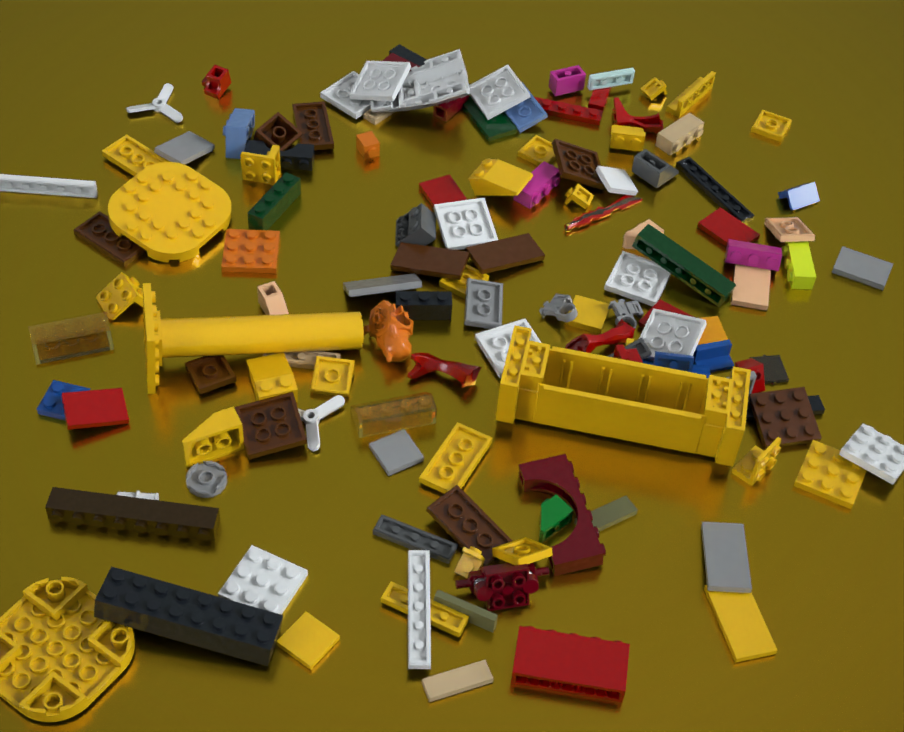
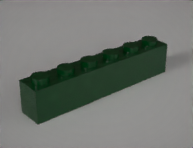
M650 224L637 235L632 247L719 308L730 297L736 287V284Z

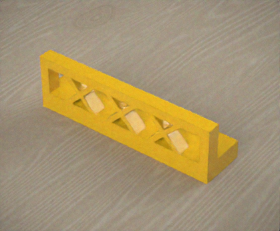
M711 71L704 78L700 76L667 105L666 111L678 118L681 117L712 89L716 73Z

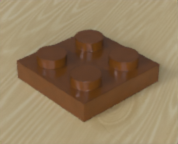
M224 355L203 356L185 362V368L199 394L236 382V376Z

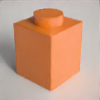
M372 131L356 135V148L364 160L380 156V142Z

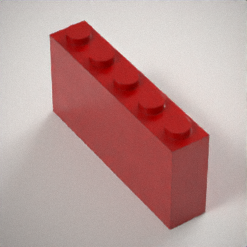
M519 626L511 684L623 702L626 692L630 644L618 640H603L599 637L579 636L576 633L567 634L551 629L542 630L532 626Z

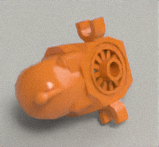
M383 300L371 309L369 325L363 327L364 335L369 333L370 337L376 338L377 346L382 349L387 362H402L410 356L412 345L408 339L413 335L414 321L409 318L408 312L404 311L402 305L396 308L395 304L391 305L389 301Z

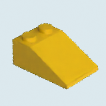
M487 158L482 161L468 179L475 196H518L531 180L533 174L502 160Z
M284 353L246 360L257 401L293 392L295 401L298 402V388Z
M234 407L213 413L182 440L186 468L244 449L242 422Z

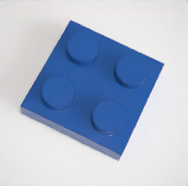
M53 380L37 407V412L40 415L66 421L61 394L89 391L90 388Z

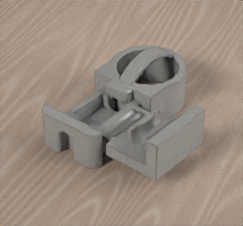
M555 294L551 302L546 301L543 304L544 308L539 310L543 319L546 315L556 316L558 321L570 322L578 315L570 295Z
M619 299L618 302L614 300L608 306V309H613L617 317L615 320L616 325L622 318L636 329L637 322L633 317L634 314L639 319L644 314L637 300L625 302L624 299Z

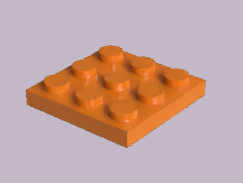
M226 229L221 264L222 272L276 274L280 231Z

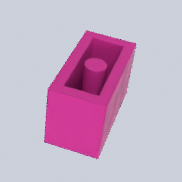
M579 65L550 71L549 88L555 96L584 90L586 74Z

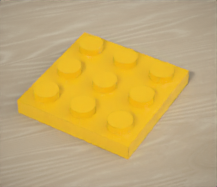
M813 440L794 486L852 509L867 470L840 456L841 450Z

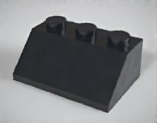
M395 291V306L398 308L402 305L404 311L408 312L411 320H451L452 292Z

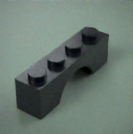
M247 140L244 152L267 155V152L271 149L265 145L264 141ZM297 143L290 150L280 151L281 169L312 171L315 158L314 145Z

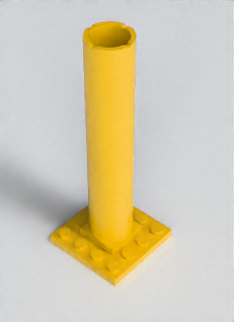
M143 283V337L148 394H156V386H159V374L155 373H159V366H162V358L360 350L363 347L364 329L360 312L161 319L160 311H157L156 305H152V303H156L155 291H151V283Z

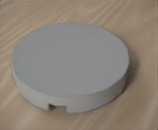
M203 461L199 465L198 463L194 464L186 474L187 488L197 497H214L225 489L227 473L224 467L217 462Z

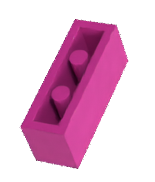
M545 161L531 172L533 174L531 180L518 196L513 197V200L529 209L538 204L542 197L548 195L550 190L560 183L559 169Z
M728 239L725 262L779 271L782 259L781 248Z

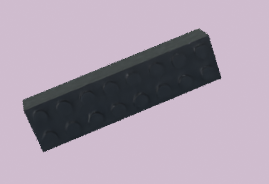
M112 566L95 599L94 617L265 666L269 665L283 621V615Z

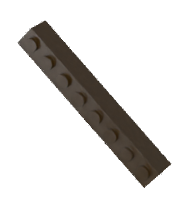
M52 487L45 506L48 520L55 522L63 521L77 525L86 524L94 525L95 527H110L117 530H133L139 533L148 532L158 535H172L180 538H195L202 541H215L220 524L219 508Z

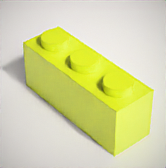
M808 241L786 242L785 246H782V256L785 258L784 268L787 269V281L790 282L791 289L812 290L816 280V273Z

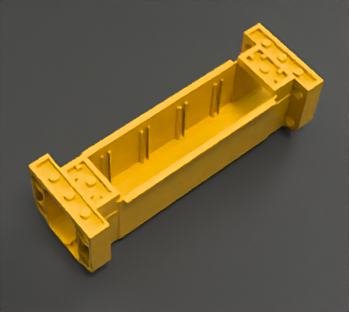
M514 325L500 381L496 421L514 424L515 419L715 457V464L734 466L745 432L751 370L733 367L730 378L709 375V378H706V375L555 346L550 349L549 344L530 341L532 328Z

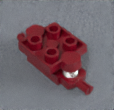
M503 563L480 567L478 571L469 572L468 579L455 580L456 589L469 587L472 595L475 594L478 600L485 601V607L488 611L529 605V594L535 593L539 589L538 576L549 575L548 566L535 568L533 563L521 565Z

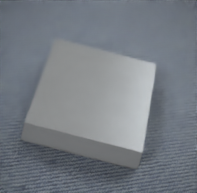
M188 131L155 147L154 153L170 162L185 165L213 151L215 145Z
M842 246L832 273L884 290L893 263Z
M467 278L464 325L488 329L502 326L503 283Z

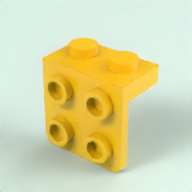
M612 125L610 148L643 151L646 132H644L643 128Z
M121 272L97 294L96 299L109 319L115 320L133 302L143 307V289L139 288L140 283L133 276L130 278Z

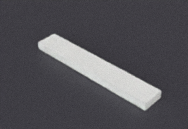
M0 174V191L97 198L98 196L96 181Z
M408 550V669H431L430 550Z

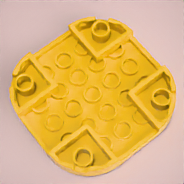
M160 162L144 168L114 192L108 203V216L112 230L119 237L124 235L145 249L149 257L169 263V260L178 259L179 262H183L197 256L199 249L219 231L223 233L228 228L231 221L232 207L230 197L226 191L194 169L181 163Z
M61 577V580L49 581V578H46L22 591L24 596L0 617V697L30 719L41 722H57L74 717L85 710L127 668L134 654L135 637L131 627L94 617L97 595L88 590L87 584L71 577Z

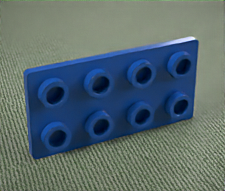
M655 351L654 361L642 360L645 364L706 375V378H709L710 367L693 364L694 356Z

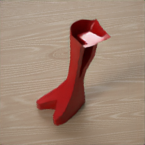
M614 97L612 113L615 125L643 128L644 132H654L656 134L664 129L663 120H660L659 113L646 117L631 116L624 109L620 99Z
M621 318L615 328L599 335L582 334L570 341L565 349L591 353L597 346L626 344L627 338H633L635 328L628 325Z
M414 353L411 355V359L414 360L416 365L408 373L407 378L415 379L432 371H441L460 381L463 388L475 385L478 373L482 367L442 360L429 353Z

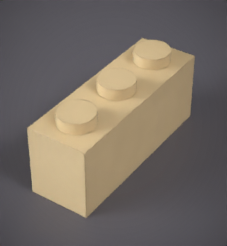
M688 113L658 132L655 146L672 155L703 134L704 122L693 114Z

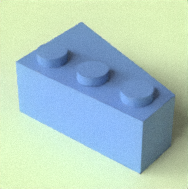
M235 108L233 113L230 114L229 120L227 119L226 126L223 127V136H226V158L241 159L240 154L245 150L246 141L251 139L253 134L255 110Z

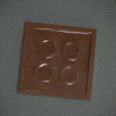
M558 139L553 140L552 147L560 177L589 185L593 188L605 189L604 184L595 171L597 166H601L597 152Z
M805 387L749 394L748 400L764 449H767L777 437L782 439L780 447L812 443L813 440L820 442L822 439Z
M293 392L235 407L236 413L242 422L244 444L249 460L308 444Z

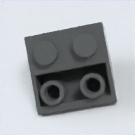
M646 149L634 156L632 172L656 188L679 173L677 169Z
M422 203L396 220L395 245L399 247L401 242L426 246L436 239L435 213Z

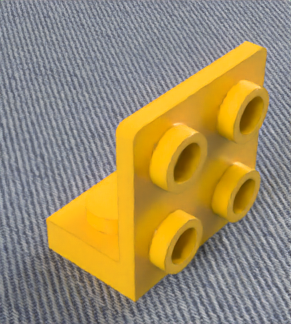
M272 145L267 155L241 152L243 180L272 185L277 182L281 173L279 145Z
M777 437L765 451L755 445L733 467L731 473L751 486L757 480L761 481L766 470H771L776 464L777 460L775 457L781 450L779 445L782 439Z

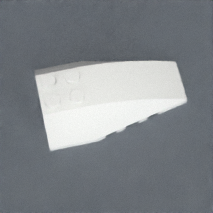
M460 49L428 59L420 67H417V65L412 67V71L407 74L395 100H370L371 111L397 112L415 110L447 103L470 95L468 76Z

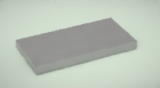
M414 273L343 282V288L350 297L422 287V281Z
M702 522L701 530L708 591L751 593L752 585L744 524Z

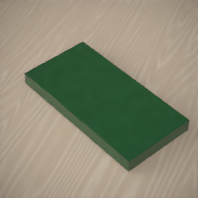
M471 96L463 104V110L488 141L518 132V128L505 112L487 120Z

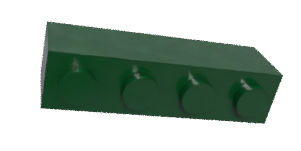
M285 172L248 212L249 229L268 230L301 194V178Z

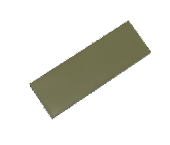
M623 496L591 511L593 527L597 526L598 531L604 530L636 515L638 510L627 496Z
M437 590L434 601L468 615L469 623L492 633L494 632L497 625V614Z

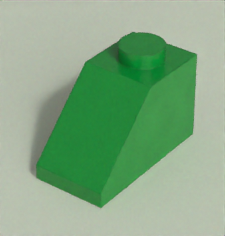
M557 494L550 499L547 498L541 504L539 516L540 543L548 540L572 521L574 510Z

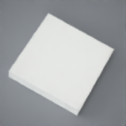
M597 166L595 171L608 192L636 196L638 190L625 169Z

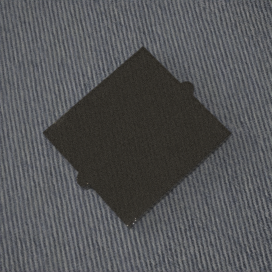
M780 355L750 357L763 364L765 384L772 383L774 385L775 383L789 381Z

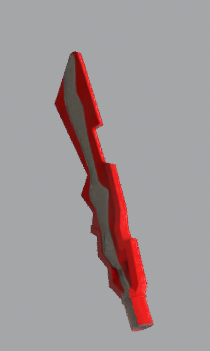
M624 195L607 207L598 206L594 211L589 210L587 213H582L581 216L575 217L573 221L565 224L564 228L566 231H569L573 228H580L591 224L592 221L610 216L611 212L617 209L624 210L640 203L643 199Z

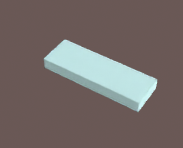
M634 68L591 74L589 75L587 88L590 91L633 83L635 70Z

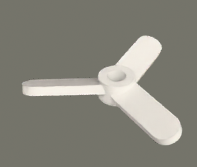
M169 83L163 86L159 96L152 103L126 108L128 113L153 109L155 112L163 113L176 123L183 120L180 112L166 104L174 89Z
M337 395L315 409H308L306 411L298 409L301 421H304L306 425L308 448L314 452L320 448L318 427L320 420L344 405L345 399L343 396Z

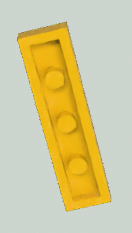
M391 581L381 597V603L408 614V589ZM430 599L431 625L456 637H460L469 621V616Z

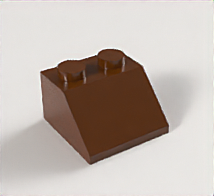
M277 112L255 131L253 140L264 141L265 145L270 149L272 145H279L280 151H284L300 138L303 133Z

